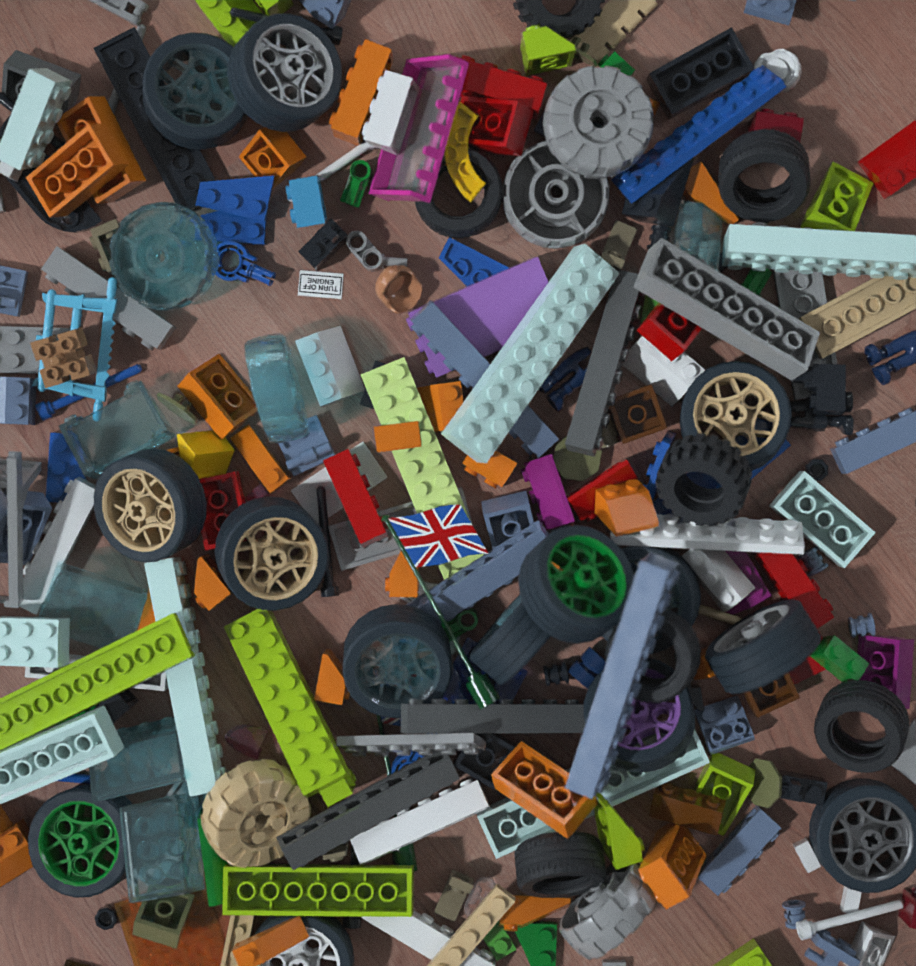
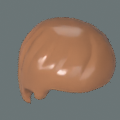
M391 265L380 273L376 281L375 291L378 298L387 308L396 314H402L417 305L422 296L423 286L418 281L415 273L407 266Z

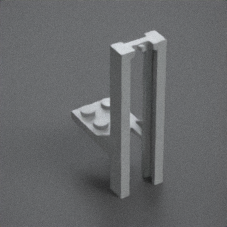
M9 451L7 459L0 458V488H7L9 597L0 596V603H3L4 607L19 608L23 602L22 510L28 489L41 472V462L22 460V452Z

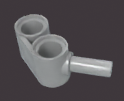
M361 231L349 233L346 244L353 255L368 271L376 272L384 268V266L391 265L407 266L408 258L385 257V254H381ZM361 237L364 240L362 247L353 248L351 246L353 238ZM373 254L379 257L377 265L369 266L366 263L367 257Z

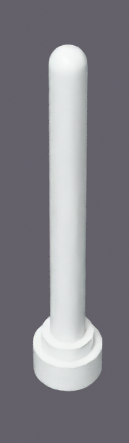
M364 141L315 176H320V181L322 182L367 150L379 148Z
M895 900L817 922L805 919L796 922V930L799 938L803 941L812 938V935H815L817 931L902 909L904 902L902 900Z

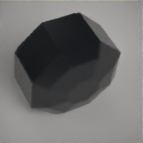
M811 459L805 465V472L815 481H822L828 475V465L822 459Z
M107 905L98 910L94 919L97 927L108 930L115 926L119 916L117 909Z

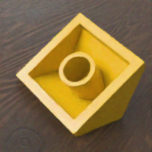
M214 430L177 434L180 458L190 465L199 479L226 474L234 453V448L226 438L221 440Z

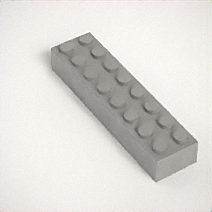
M663 238L647 251L634 284L635 289L790 380H794L808 370L820 332Z

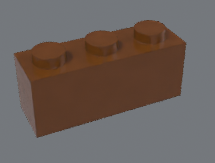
M666 782L655 788L649 816L717 836L726 800L720 799L717 796L698 793L693 789H684Z

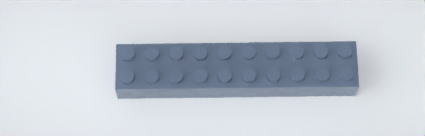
M652 553L640 561L565 786L566 789L593 799L597 792L601 793L604 786L608 785L611 777V772L608 771L611 765L615 764L619 751L615 749L619 742L623 741L626 729L623 727L633 713L634 707L630 705L640 692L641 684H638V682L647 671L649 662L646 659L649 653L652 654L657 640L653 639V637L662 627L664 617L661 614L664 608H668L672 598L669 590L672 585L676 584L680 571H677L679 564L677 562Z

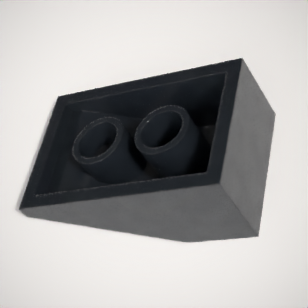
M694 158L690 159L632 204L626 198L622 214L642 223L674 226Z

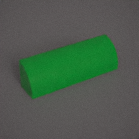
M201 808L197 821L209 907L223 904V867L229 863L222 859L209 844L201 825V815L203 814V808Z

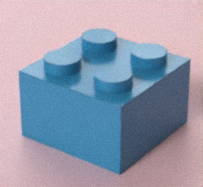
M320 176L289 180V185L286 186V194L288 200L293 202L294 209H290L292 224L296 223L297 228L326 223L327 215Z

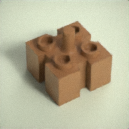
M82 327L60 333L57 337L52 335L30 343L36 361L42 359L44 368L39 371L45 388L62 384L70 380V376L72 380L97 372L92 355H85L83 347L88 345Z

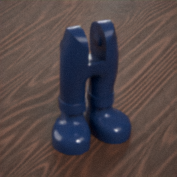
M916 330L882 345L881 348L874 344H869L864 348L867 362L871 366L879 363L884 358H889L898 352L905 351L904 354L889 360L887 363L872 368L874 376L881 385H887L891 382L892 372L896 373L900 369L916 364Z
M588 346L577 350L562 361L556 369L550 372V375L547 376L538 389L543 394H546L556 383L561 382L563 378L574 372L558 389L546 396L550 405L557 412L564 408L566 396H570L574 390L583 384L587 368L583 370L578 363L587 358L592 352Z

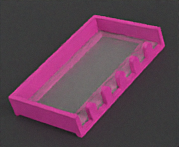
M450 54L406 59L402 75L413 78L420 89L399 155H394L382 149L380 151L369 191L370 195L386 201H423L430 203L468 69V62Z

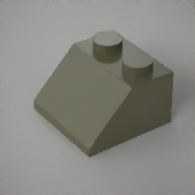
M150 881L134 920L132 935L177 949L195 895Z

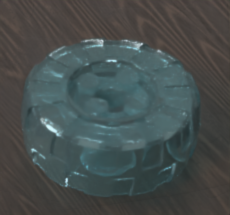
M156 202L141 206L121 220L119 223L120 227L117 232L113 233L109 246L111 249V259L109 264L112 275H115L119 282V288L128 297H132L138 304L144 307L169 311L189 306L206 294L214 283L213 278L219 269L220 256L217 253L216 246L218 242L216 236L199 214L176 203ZM162 251L165 253L163 262L160 261Z
M282 333L267 334L247 341L244 344L251 391L269 442L272 444L284 443L306 436L309 433V424L305 401L299 385V376L296 366H294L292 352L285 335Z

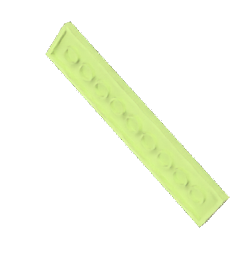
M405 357L361 374L381 426L418 421L421 447L392 450L417 514L440 506L461 505L469 518ZM484 554L470 555L438 565L443 579H447Z

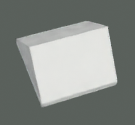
M862 921L851 945V948L857 952L855 955L861 961L859 966H883L895 935Z

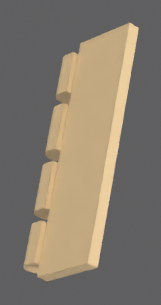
M610 0L602 8L600 16H595V23L591 27H586L585 32L574 36L581 38L577 48L580 49L582 43L589 44L590 47L586 54L599 63L606 54L610 53L605 45L607 44L611 49H614L626 37V34L621 29L624 28L630 33L643 20L638 12L646 17L658 5L655 0Z

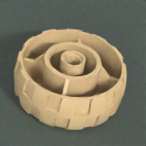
M269 759L252 762L250 760L237 765L236 768L229 772H225L215 782L211 791L207 793L202 805L201 825L211 847L229 864L241 868H246L247 866L261 867L284 856L276 837L310 819L311 804L307 799L309 797L303 795L293 772L282 764L280 766L276 761Z

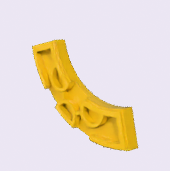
M459 101L444 155L453 183L459 192L471 203L486 183L475 172L468 154L469 135L478 116Z

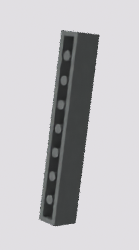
M618 269L616 270L620 274L610 289L565 441L568 451L595 457L597 450H601L603 445L602 431L609 424V407L614 406L616 400L615 386L620 384L623 371L620 370L622 362L626 363L628 359L629 349H627L629 340L632 341L635 335V327L633 325L635 319H639L642 306L639 305L641 297L645 298L646 294L634 288L638 277L637 273Z
M409 699V704H401V733H583L586 726L583 716L584 704H579L577 699H565V704H557L556 699H543V704H535V699H521V704H513V699H499V704H489L479 709L477 704H469V699H454V704H446V699H432V704H423V699Z
M433 751V755H426L276 838L292 870H295L320 855L328 853L329 850L340 844L348 842L360 833L368 831L380 822L390 819L400 811L410 808L420 800L430 797L440 789L450 786L460 778L450 757L443 755L442 751Z

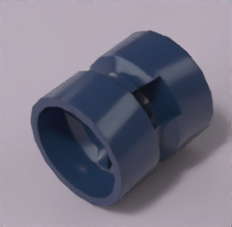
M590 646L581 655L582 661H576L568 669V672L587 689L594 678L605 669L607 663Z

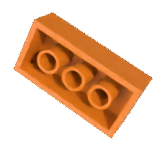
M366 39L363 45L359 44L354 56L357 59L354 68H349L346 76L348 81L346 90L342 89L340 91L337 101L340 103L337 112L333 111L329 121L334 137L356 146L360 145L364 139L362 131L365 122H369L372 114L370 113L371 102L377 98L379 92L377 90L378 80L380 76H384L385 70L390 71L394 61L392 49Z
M88 96L62 114L57 125L66 143L88 124H106L130 164L93 194L97 204L111 203L147 180L105 96Z
M88 124L29 174L26 179L49 218L64 217L73 212L130 164L106 124Z
M522 741L491 774L496 790L567 839L598 805L596 795L593 799L566 789L565 786L570 773Z
M669 823L657 830L638 871L642 881L652 889L655 899L662 903L667 910L690 897L707 854L687 827Z

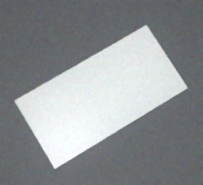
M364 442L349 450L352 455L356 453L361 463L358 470L361 475H366L371 487L367 488L368 491L388 478ZM326 467L291 490L302 508L311 515L318 525L319 516L316 493L318 486L322 485L326 489L328 518L344 508Z

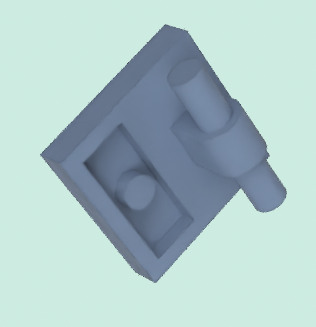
M747 0L743 13L789 26L796 0Z
M0 266L1 314L20 317L28 271Z
M317 415L274 434L286 459V465L291 470L293 476L324 463L323 460L335 455Z
M738 695L704 706L702 711L694 710L710 755L755 740Z
M827 929L817 931L810 938L817 947L824 950L823 954L820 955L808 948L804 954L805 957L817 963V966H838L840 961L849 966H859L861 961L855 955L857 952L851 948V944L842 938L836 940Z

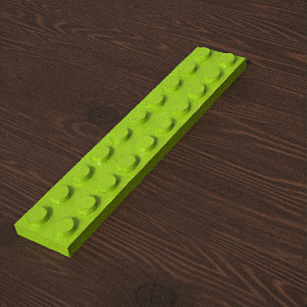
M172 613L0 698V751L195 657L177 613Z

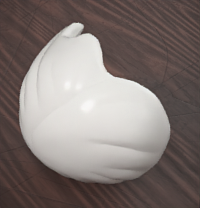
M777 49L770 53H764L758 57L754 64L755 69L763 65L784 81L786 88L778 94L790 91V89L796 86L801 77L802 69L798 57L786 49Z

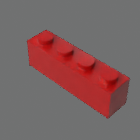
M346 449L323 460L361 546L364 548L388 537L386 530L389 528L385 521L382 522V516L380 517L377 512L380 505L376 496H370L367 488L371 487L366 475H361L358 470L361 463L356 453L352 455L349 449Z

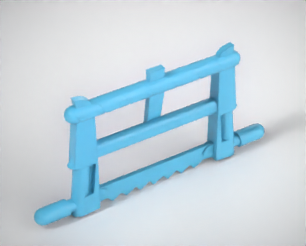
M114 277L108 279L107 298L85 297V294L79 296L57 294L53 289H50L47 294L42 293V298L46 302L43 335H36V340L52 336L55 305L73 308L70 330L81 327L82 309L103 312L95 385L74 382L70 376V380L62 384L45 388L40 371L38 378L32 384V386H37L40 392L49 389L69 394L72 397L76 394L95 399L93 407V419L95 421H100L102 418V401L105 402L107 397L105 382L110 376L107 373L111 367L108 362L111 360L109 354L113 350L110 347L114 341L111 336L115 333L112 328L116 324L113 321V314L116 313L118 302L117 299H114L117 290V279ZM42 359L40 360L39 370L44 368Z

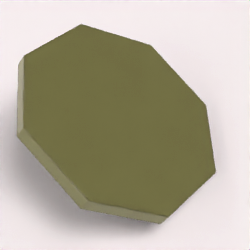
M574 37L571 41L576 49L574 57L586 64L597 67L598 63L596 60L586 54L590 45L582 43L581 48L578 49L577 46L581 38Z
M158 392L157 399L170 411L194 425L198 423L197 418L189 411L192 403L184 400L182 405L180 404L184 399L183 395L176 394L172 399Z
M566 436L556 443L553 459L556 468L563 478L585 481L598 472L602 451L597 450L595 457L568 451L565 445Z
M756 758L749 765V767L755 769L754 785L748 795L754 805L770 808L781 797L782 777L772 761Z

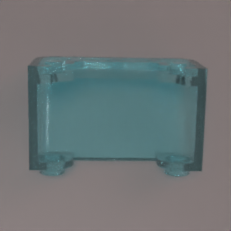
M133 381L125 386L126 390L123 392L124 396L86 417H77L76 414L71 415L59 426L84 476L99 479L103 470L112 462L144 449L157 448L175 437L173 429L144 382Z

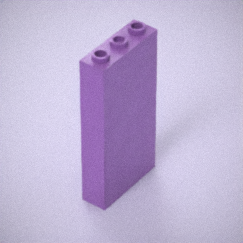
M535 256L432 302L480 354L485 357L502 349L546 287L548 280L539 258ZM426 304L408 311L410 317L406 318V321L411 331H413L411 328L413 323L410 319ZM424 334L415 340L420 353L424 351L428 360L424 361L429 374L434 373L437 378L451 372L443 363V360L446 358L440 352L435 354L428 347L427 343L429 340Z

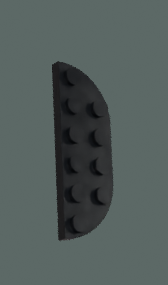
M11 115L6 119V121L3 123L0 129V142ZM44 150L45 158H44V161H43V162H45V161L50 157V156L45 152V150ZM38 167L24 169L17 182L6 177L36 215L55 229L78 233L89 231L104 222L87 201L83 202L68 216L49 218L26 179Z

